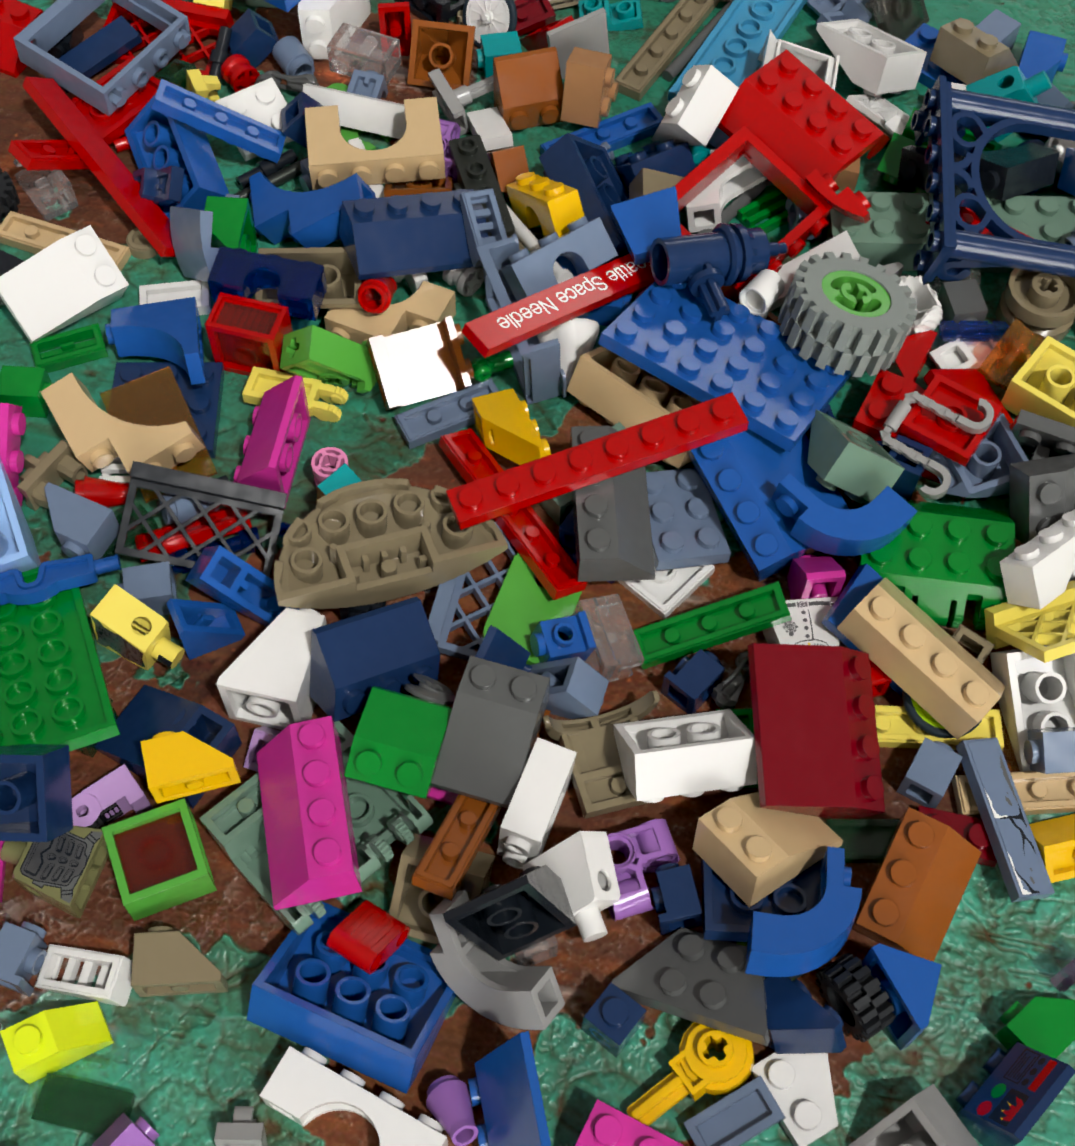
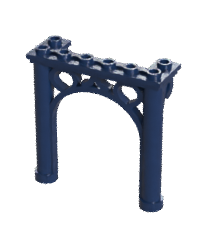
M939 75L933 87L927 89L921 108L914 111L910 126L911 130L914 131L915 145L921 146L923 142H928L924 162L928 165L925 191L929 193L926 221L930 222V232L927 242L921 250H917L913 261V269L917 271V276H922L923 285L927 282H932L936 276L944 281H959L971 274L970 268L1002 266L1075 278V246L1033 239L1008 226L990 206L982 189L979 173L980 158L984 147L998 136L1013 132H1023L1075 141V110L953 89L951 82L946 81V76ZM965 127L971 130L976 141L967 142L961 139L966 133ZM954 152L964 156L961 161L954 162ZM955 185H957L962 192V194L957 195L956 198ZM959 207L970 208L980 219V223L971 225L963 221L960 217ZM986 227L993 235L981 233Z

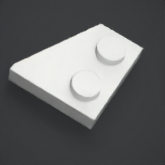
M774 1052L753 1066L752 1080L760 1075L786 1117V1119L779 1123L794 1146H809L838 1126L828 1053L776 1054Z

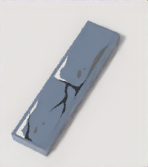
M997 737L961 741L956 745L958 754L963 756L961 763L1011 902L1042 899L1055 893Z

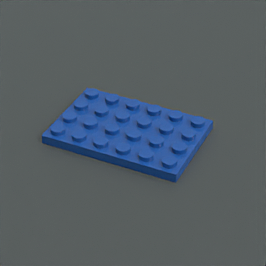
M654 282L601 333L599 345L700 402L733 392L749 421L748 429L788 452H791L811 427V423L816 416V409L822 412L851 375L849 370H846L844 375L834 374V367L828 365L825 366L824 370L816 367L817 360L812 357L808 360L803 359L799 356L801 350L799 347L791 349L786 343L789 336L781 335L780 326L777 323L768 321L761 316L750 314L746 306L737 304L726 297L730 313L729 315H723L721 320L714 321L713 317L709 316L702 298L691 294L688 283L659 286Z

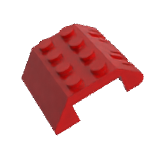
M787 49L741 83L717 126L726 135L731 137L745 125L806 183L805 176L815 168L822 176L829 173L835 181L839 173L867 151L869 153L866 157L871 159L889 141V137Z

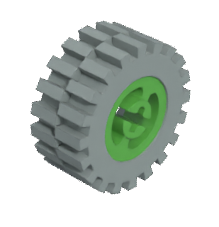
M824 252L822 258L817 254L812 255L808 262L804 260L796 270L778 315V323H782L779 330L782 336H789L786 343L791 349L796 347L801 349L800 357L808 360L810 357L817 360L816 367L823 370L826 365L834 367V374L844 375L845 371L849 370L852 377H862L865 370L869 376L877 375L880 369L886 371L890 368L892 362L894 363L917 317L918 311L915 310L917 302L915 298H909L912 291L908 285L899 286L901 282L899 276L895 273L890 276L885 273L887 269L885 266L879 263L876 267L869 265V259L860 256L859 260H854L850 253L844 252L841 253L839 258H836L833 252Z

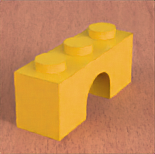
M527 172L518 175L515 178V182L506 185L513 212L529 229L541 225L543 235L545 236L557 232L560 237L569 232L567 227L569 223L584 216L578 189L564 185L562 182L553 181L534 172Z

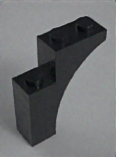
M1034 142L1009 149L982 151L979 173L984 194L1004 201L1052 185L1060 152ZM914 145L902 148L898 173L899 181L925 190L928 165L925 164L924 157L927 148ZM954 152V162L961 161L964 156ZM955 185L956 198L957 195L962 194L957 185Z

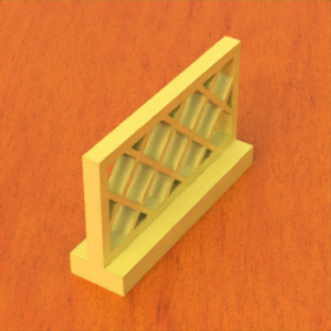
M1075 580L1068 582L1065 592L1041 610L1008 604V602L984 609L986 640L994 644L993 648L995 649L1012 645L1044 663L1075 653Z

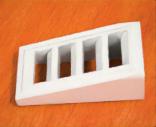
M49 944L46 952L47 955L34 987L105 1004L126 1006L132 990V960L122 955ZM64 958L69 959L62 981H56ZM84 962L78 982L74 984L80 964ZM98 966H101L95 987H91Z

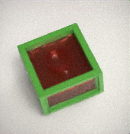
M185 798L102 827L123 906L134 921L217 891L194 815Z

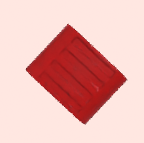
M365 900L333 929L327 939L326 946L370 975L404 943L409 934L410 927L369 900Z

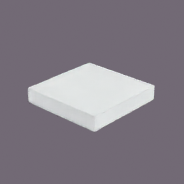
M711 564L659 571L655 569V580H626L618 582L661 618L666 619L714 573L715 566Z

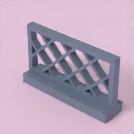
M497 525L499 530L502 532L506 542L508 543V549L505 550V552L507 553L510 560L513 561V558L516 555L514 549L512 548L513 545L509 540H507L508 538ZM489 560L484 565L491 574L490 577L476 583L470 573L467 572L443 584H439L428 621L440 653L466 661L469 660L470 655L476 656L477 651L474 649H479L483 637L480 638L470 622L485 615L489 617L494 603L489 605L480 589L495 582L499 589H501L504 582L503 578L506 577L509 568L498 572L493 562ZM464 581H466L468 587L462 589ZM473 593L482 609L466 616L458 601ZM454 614H456L459 620L452 622ZM464 626L473 641L463 647L446 642L449 632Z

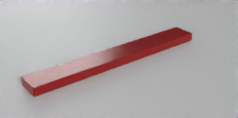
M26 76L22 87L161 257H176L171 238L170 219L157 204H154L153 200L140 197L139 190L141 184L134 180L132 173L61 87L52 78Z

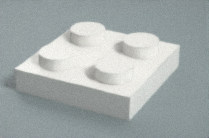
M272 77L215 101V103L282 132L281 110L287 105V102ZM286 136L284 145L294 140ZM237 146L245 162L257 157L256 154Z

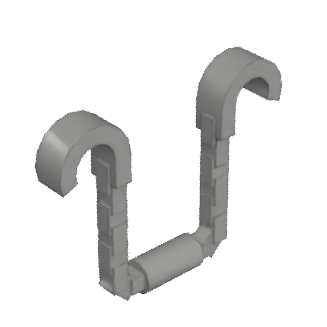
M918 391L904 394V400L898 401L883 424L884 430L880 431L882 444L937 475L941 479L942 484L937 488L924 485L919 489V494L929 500L939 499L948 492L951 484V475L948 469L940 463L923 456L918 451L907 447L895 438H891V433H895L912 409L910 406L912 403H917L928 411H932L937 416L950 421L956 427L970 434H981L991 427L994 409L987 400L979 398L977 410L984 414L985 419L981 422H973L936 403L927 396L918 393Z

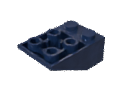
M144 685L116 719L120 735L98 742L95 745V749L120 765L125 764L130 771L147 780L140 741L152 739L154 735L160 732L173 731L177 733L184 731L231 758L242 745L234 723L205 706ZM205 792L178 798V800L185 798L189 807L193 809Z

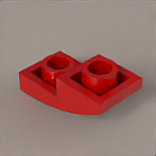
M816 168L805 176L807 183L833 209L855 221L867 223L871 220L867 210L872 206L860 190L854 194L850 187L847 186L839 194H836L835 192L839 190V187L829 173L822 176Z

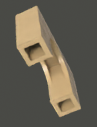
M437 97L404 99L406 131L398 142L379 150L359 149L344 140L341 135L338 105L304 108L308 164L313 190L334 185L356 173L367 185L446 178Z

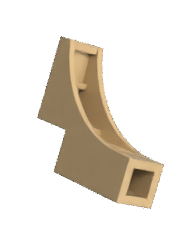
M72 372L40 391L75 457L91 472L108 466L118 456L129 474L131 473L133 461L172 469L180 463L191 460L197 452L206 448L200 437L186 421L170 425L146 426L133 424L111 416L98 407L87 387Z

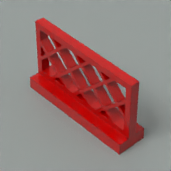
M161 0L188 16L191 33L189 44L196 42L200 49L187 56L180 50L178 54L181 59L171 64L168 63L157 72L186 78V70L195 69L190 64L206 57L208 64L206 69L200 70L201 75H209L211 68L209 64L211 49H215L216 42L204 46L200 39L208 35L218 37L220 26L231 28L234 25L230 10L182 0ZM112 1L113 5L103 27L122 15L125 19L133 21L130 25L136 31L138 30L142 36L141 43L112 62L121 64L127 59L132 61L135 58L132 54L133 52L149 45L163 31L157 30L146 35L142 28L150 24Z

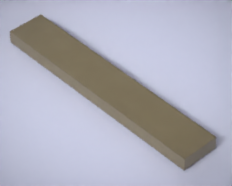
M680 0L614 79V82L619 83L618 92L640 101L718 5L720 0Z

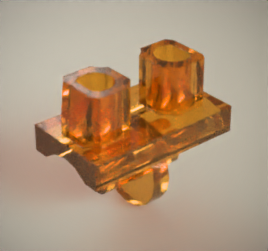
M1016 318L977 371L990 382L1006 391L1012 378L1045 338L1029 330Z

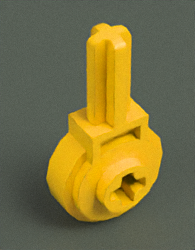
M695 1022L692 1023L683 1034L679 1046V1054L668 1062L672 1072L629 1105L626 1110L628 1116L649 1126L688 1094L696 1102L706 1093L725 1095L741 1088L751 1076L755 1063L752 1041ZM712 1048H715L718 1052L724 1051L725 1058L721 1061L715 1056L710 1058L708 1051Z

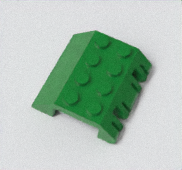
M864 500V502L860 504L855 501V509L863 507L869 504L870 502ZM905 500L918 512L908 526L889 544L874 552L858 555V568L867 563L883 579L886 577L910 600H912L914 595L913 602L939 626H946L950 612L949 625L950 627L958 628L964 620L966 600L977 601L973 615L974 630L984 631L986 627L984 609L1007 602L999 562L1013 553L1016 548L1015 523L1004 511Z

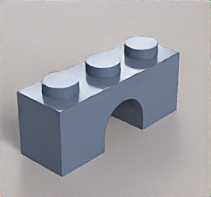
M583 216L567 225L569 232L560 237L557 232H553L538 240L540 247L529 253L526 247L510 255L508 258L511 263L502 267L501 270L516 300L519 301L558 284L553 272L554 262L558 256H563L570 260L577 274L590 271L618 256L601 218L598 217L588 221L586 216Z

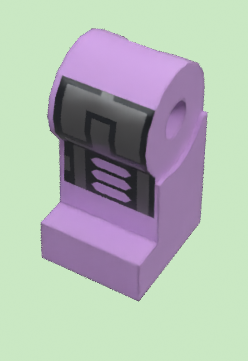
M123 764L72 798L73 826L102 830V827L108 826L111 822L132 809L139 815L150 811L153 807L126 765Z

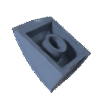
M1004 413L1000 414L965 467L934 450L930 455V459L943 465L951 475V484L946 494L967 498H983L1009 493V464L1029 461L1011 431L1010 424Z

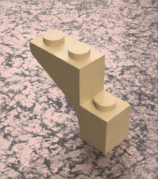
M423 281L419 289L412 296L402 302L390 304L389 308L383 313L373 314L365 311L363 308L330 309L324 317L325 328L329 332L362 344L368 338L383 334V337L441 322L445 317L452 316L453 319L456 315L455 291Z

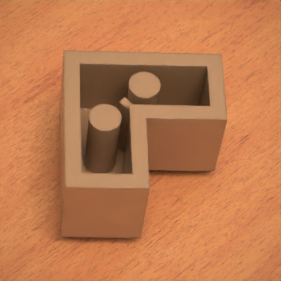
M574 47L566 63L561 121L598 128L602 118L608 117L611 102H615L619 83L614 82L616 70L611 68L612 54Z

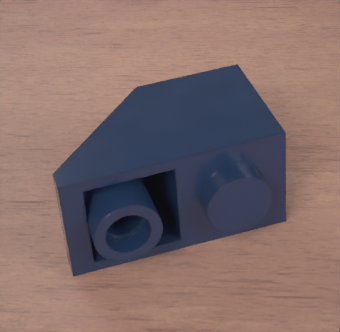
M767 977L764 980L767 1000V1026L770 1037L768 1047L776 1054L841 1053L847 1047L842 1029L844 1023L839 1014L829 1005L821 1006L812 999L809 990L801 981L796 978L790 980L787 977Z

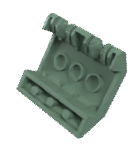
M336 721L334 724L340 738L344 770H346L354 736L340 721ZM259 772L199 818L235 868L280 920L298 936L314 924L310 917L311 914L320 919L327 913L322 901L276 911L273 907ZM346 777L362 884L382 867L378 858L388 862L394 857L390 847L393 841L397 840L408 845L415 839L412 832L420 835L434 821L425 808L412 795H408L406 800L398 791ZM347 895L341 896V897H336V899L339 900V901H341V900L344 899Z

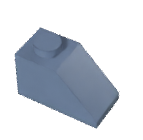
M48 482L44 487L54 532L62 545L61 550L70 558L89 553L93 555L94 560L102 558L119 534L120 525L113 510Z
M573 657L530 665L532 666L531 673L550 678L549 701L546 707L547 710L551 711L550 714L567 719L598 716L609 680L581 658Z

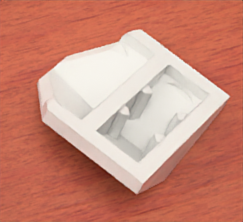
M866 94L848 95L846 99L862 115L889 137V140L892 139L894 132L902 135L910 116L882 96L872 97Z

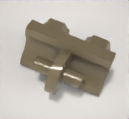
M61 440L49 453L44 451L38 458L30 454L24 456V468L26 471L19 477L22 482L17 488L26 498V505L35 512L40 506L49 509L44 489L48 482L60 486L67 480L75 485V480H84V477L88 476V471L75 457L69 444Z

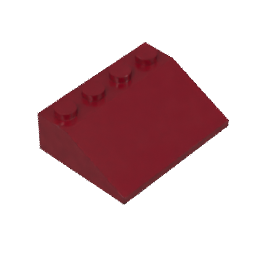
M749 644L748 658L760 808L847 822L885 813L884 786L881 775L880 747L877 737L876 709L873 700L869 653L842 646Z

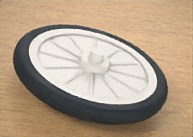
M465 0L463 24L476 27L474 44L478 48H481L480 35L516 30L517 10L514 0Z

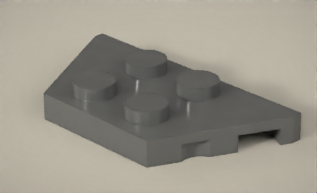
M681 927L611 981L638 1004L764 1046L769 1044L770 1037L766 1014L767 1000L764 988L765 976L745 974L746 946L730 941L704 940L703 933Z

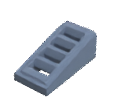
M493 188L462 192L459 195L469 253L474 268L483 266L476 247L507 238ZM486 203V209L473 210L472 205ZM489 218V222L477 224L476 219ZM491 232L492 237H481V233Z

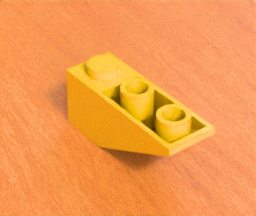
M513 388L472 398L476 429L486 448L518 465L551 455L547 439H540V431L536 419L530 420L526 401H520Z

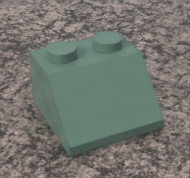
M816 409V416L811 423L807 461L808 465L818 474L815 479L832 491H835L837 487L843 489L844 494L860 504L864 500L871 502L887 486L892 488L905 468L871 436Z

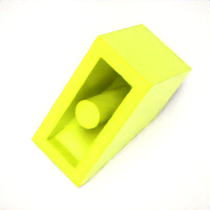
M98 1001L44 1010L0 1031L14 1073L28 1084L114 1043Z

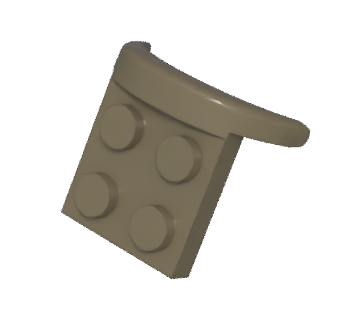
M649 691L640 699L624 707L598 716L576 720H557L548 715L542 718L545 730L552 739L559 741L560 746L577 752L571 780L584 819L647 804L642 801H636L626 786L613 724L634 722L644 718L660 701L657 691Z

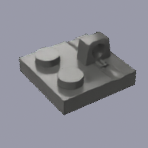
M1022 409L1010 426L1021 448L1032 452L1029 461L1075 454V427Z

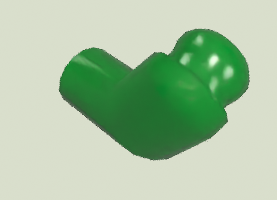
M504 351L486 358L483 356L474 358L471 361L474 379L478 382H484L492 374L514 367L510 351Z

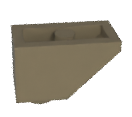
M154 926L148 929V933H134L131 987L139 997L228 992V983L222 973L179 931H175L174 928L168 926Z

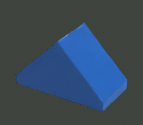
M169 599L166 603L189 660L242 640L245 636L236 611L222 603Z

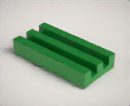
M776 189L739 209L736 218L746 228L759 227L767 234L787 223V210L778 215L776 214L785 208L788 197L779 189ZM772 217L771 219L761 223L760 225L755 226L756 223L766 218Z
M98 323L44 337L32 344L29 342L35 366L46 368L47 373L108 357Z

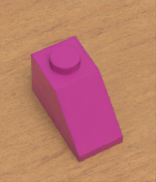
M811 554L792 559L787 575L791 600L839 597L846 579L845 570L831 556L817 557Z

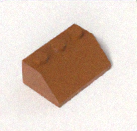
M908 807L901 816L856 915L852 930L880 944L934 962L982 852L950 826Z

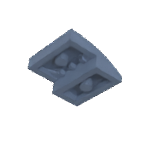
M170 206L172 244L184 277L221 284L224 249L211 246L213 212Z

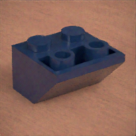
M674 139L661 143L660 141H655L642 146V151L634 154L629 152L614 158L615 164H613L628 196L629 185L642 168L685 177L696 168L688 142L675 143Z

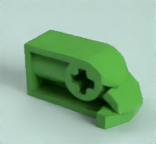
M315 325L290 332L283 337L280 369L302 376L303 378L318 379L322 383L340 388L352 383L351 387L357 388V392L362 394L370 392L377 382L366 346L367 340L359 344Z

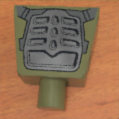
M73 826L72 830L49 842L5 841L0 854L2 861L16 865L12 878L23 890L79 919L109 857L103 831L101 829Z

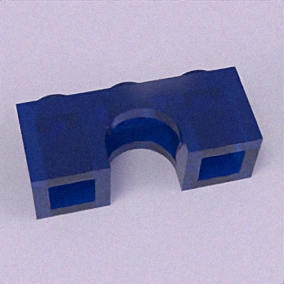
M220 246L207 280L214 302H216L220 292L251 299L256 292L271 288L278 290L279 305L288 307L290 316L313 321L317 320L327 290L323 265H318L311 261L286 259L274 254L265 255L248 252L242 248L232 249Z

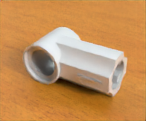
M761 270L740 292L738 304L746 306L750 314L766 319L775 301L785 290L783 279L773 270Z

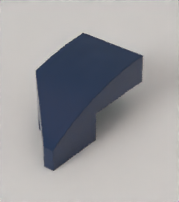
M169 166L160 170H154L144 167L133 171L134 180L141 182L139 190L141 198L153 200L154 204L170 205L181 202L184 178L183 168Z

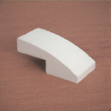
M988 328L965 341L958 337L929 352V357L938 369H980L981 372H984L1007 361L1009 353L991 329Z

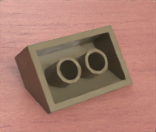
M344 247L258 248L255 300L268 303L275 302L281 306L288 307V309L362 308L358 301V289L366 279L358 280Z

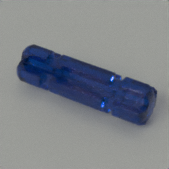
M942 321L939 326V338L942 341H956L957 338H960V342H988L989 339H993V342H1005L1008 340L1010 327L1005 321H993L991 324H988V321H960L959 324L955 323V321Z

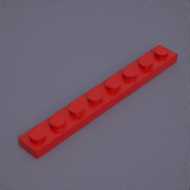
M731 392L446 490V497L459 529L462 530L746 431L749 421L735 395Z

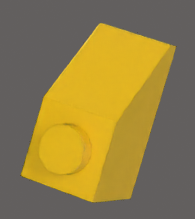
M173 731L160 732L154 735L152 739L140 741L148 788L157 804L241 783L233 758L184 731L177 733Z

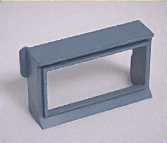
M516 233L512 234L510 238L476 247L483 264L485 302L490 313L517 301L501 270L502 267L511 263L508 257L520 251ZM536 335L505 349V351L509 350L514 361V367L512 368L528 405L560 395L562 398L567 397L566 376L564 370L560 368V343L558 338L540 343Z

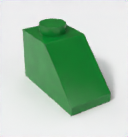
M1035 996L1025 1006L1017 1000L998 1018L1004 1026L994 1035L1007 1050L1018 1042L1056 1059L1075 1040V1000Z

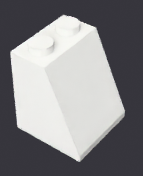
M301 0L298 3L297 10L303 46L313 59L336 60L371 14L370 0Z
M286 607L219 676L216 685L230 719L283 730L289 724L311 720L316 702L310 696L311 630L327 625L324 615L313 609L296 610Z

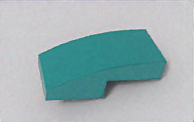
M609 0L578 1L579 17L604 8L608 31L644 28L640 0H623L610 4Z

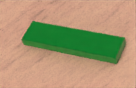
M779 581L632 630L631 635L640 665L644 670L698 652L700 649L704 650L792 621Z

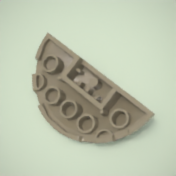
M403 478L361 481L334 490L319 498L313 511L303 519L297 517L290 525L283 537V548L279 560H275L274 564L275 595L278 606L300 609L348 608L389 601L424 591L461 576L507 550L508 543L492 519L460 530L446 497V490H449L447 488L435 485L430 490L411 486L409 480Z

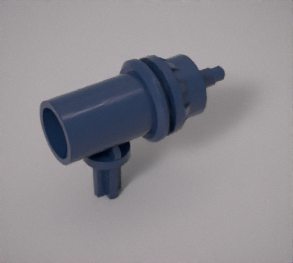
M719 223L709 233L656 238L650 249V267L653 278L659 286L688 283L691 294L702 298L709 316L713 317L714 321L721 320L723 315H729L730 313L729 305L721 287L742 283L751 275H757L761 270L768 268L770 257L785 254L788 247L785 242H769L766 233L759 227L746 228L738 223Z

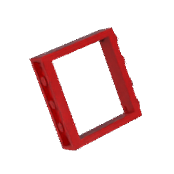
M744 125L675 185L679 211L682 210L739 158L744 156L796 206L808 215L778 242H785L787 244V252L770 257L767 269L778 273L783 266L781 262L789 256L792 259L796 257L805 247V240L811 235L816 238L820 235L822 229L829 224L826 219L832 206ZM680 224L681 235H690L691 233ZM751 275L742 283L722 286L721 290L724 297L737 303L740 292L756 275Z

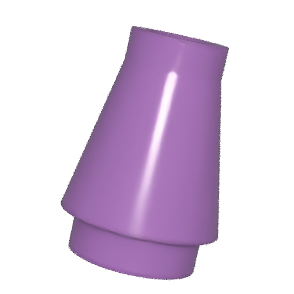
M446 1075L436 1079L427 1090V1109L448 1133L454 1145L466 1146L472 1143L478 1135V1129L474 1121L467 1084L453 1075Z

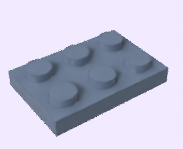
M696 468L646 472L656 571L728 563L731 551L711 495Z

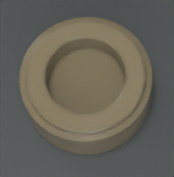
M134 228L128 233L126 243L133 257L137 259H150L158 254L138 228Z

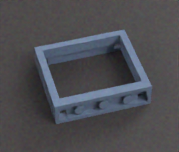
M57 0L13 38L19 59L22 63L46 78L54 79L59 86L108 116L119 107H122L131 95L139 88L144 87L160 68H164L169 60L191 41L188 16L163 1L111 0L163 32L107 84L101 86L47 52L106 0Z

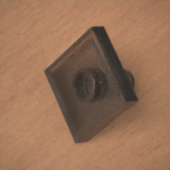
M869 0L865 4V7L872 14L870 21L876 20L878 29L903 41L923 23L930 21L924 0Z

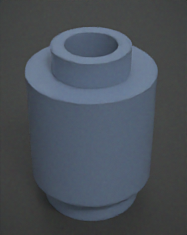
M286 36L275 44L272 51L273 58L286 75L314 74V60L298 38Z

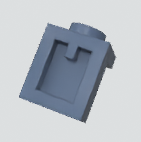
M354 69L346 92L377 99L386 98L388 89L385 76L371 70L361 71Z

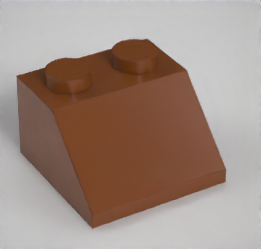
M555 46L493 58L494 107L498 108L510 131L563 122L561 121L564 89L558 53Z

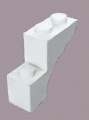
M716 149L710 150V154H712ZM744 156L739 158L685 206L689 232L694 233L700 232L703 229H713L717 224L722 223L721 213L726 204L767 178Z

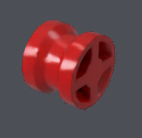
M234 54L228 57L222 64L220 71L222 78L231 85L235 92L254 85L257 77L260 75L257 69L250 65L248 59L241 54Z

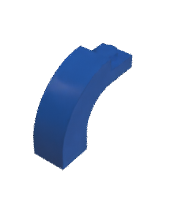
M788 473L779 482L771 498L783 515L792 517L796 521L790 532L791 536L814 550L837 556L864 555L883 548L908 526L918 512L889 486L863 507L857 509L836 508L820 500L791 473Z
M827 846L820 869L819 903L814 908L798 915H778L753 911L747 934L745 974L765 977L801 975L826 964L842 949L851 932L862 896V888L850 887L852 868L845 866L844 848Z

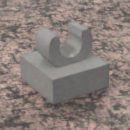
M235 1106L233 1123L217 1122L214 1138L216 1146H268L264 1123H257L256 1119H253L254 1106Z

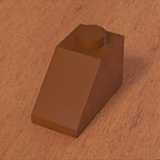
M524 145L510 146L487 152L501 192H504L505 198L509 197L506 185L515 182V178L518 175L529 172Z

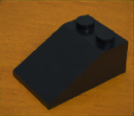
M547 865L530 867L522 871L518 878L503 885L489 886L479 896L443 913L447 924L498 961L577 925L562 880Z

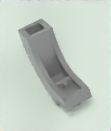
M466 890L457 891L452 901L444 898L429 913L434 931L439 940V944L430 952V956L447 985L469 1007L496 1023L522 1030H545L565 1005L552 966H522L512 963L505 958L500 961L496 960L444 920L443 913L469 901Z

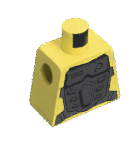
M114 584L90 614L97 643L144 670H149L156 661L173 669L184 655L185 649L171 641L169 622L116 584Z

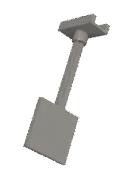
M600 8L546 32L548 47L555 46L557 49L562 79L565 78L566 63L574 47L610 54L607 17L604 8ZM439 68L428 72V77L435 87L432 95L437 97V103L448 121L456 122L460 126V136L468 133L469 128L463 107L471 104L473 99L494 90L493 75L470 86L462 85L452 90Z

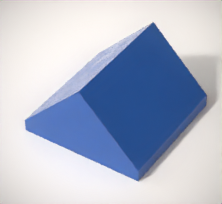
M879 943L871 947L862 960V966L867 965L869 967L872 977L874 979L878 978L881 983L879 985L881 990L886 991L889 996L887 1001L893 1005L895 1019L893 1020L894 1022L887 1026V1029L898 1048L902 1050L908 1047L929 1024L942 965Z

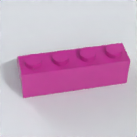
M326 716L289 724L256 753L272 899L275 911L362 892L347 783L344 776L345 770L341 742L332 716Z

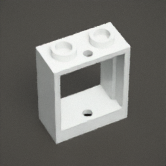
M537 737L500 826L497 855L502 856V860L508 865L523 869L522 866L542 854L570 784L577 752Z

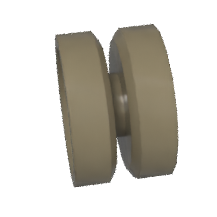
M1014 269L1010 273L1005 290L997 305L995 315L998 326L1007 337L1021 345L1038 348L1047 336L1061 342L1069 333L1075 318V278Z

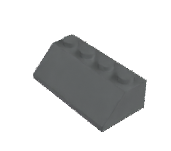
M610 426L571 427L569 448L618 431ZM645 466L572 491L578 582L655 580Z

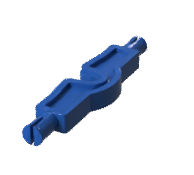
M89 553L72 558L45 561L39 565L38 576L31 583H25L22 572L17 569L0 573V605L8 603L15 605L35 604L55 596L60 591L98 582L99 574L122 570L119 555L115 554L94 560L93 555Z

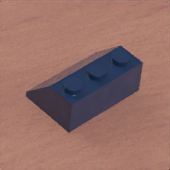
M416 596L311 630L310 696L328 716H332L334 722L362 713L373 686L411 695L404 689L406 683L419 684V681L413 675L414 673L422 674L438 681L440 651L421 600Z

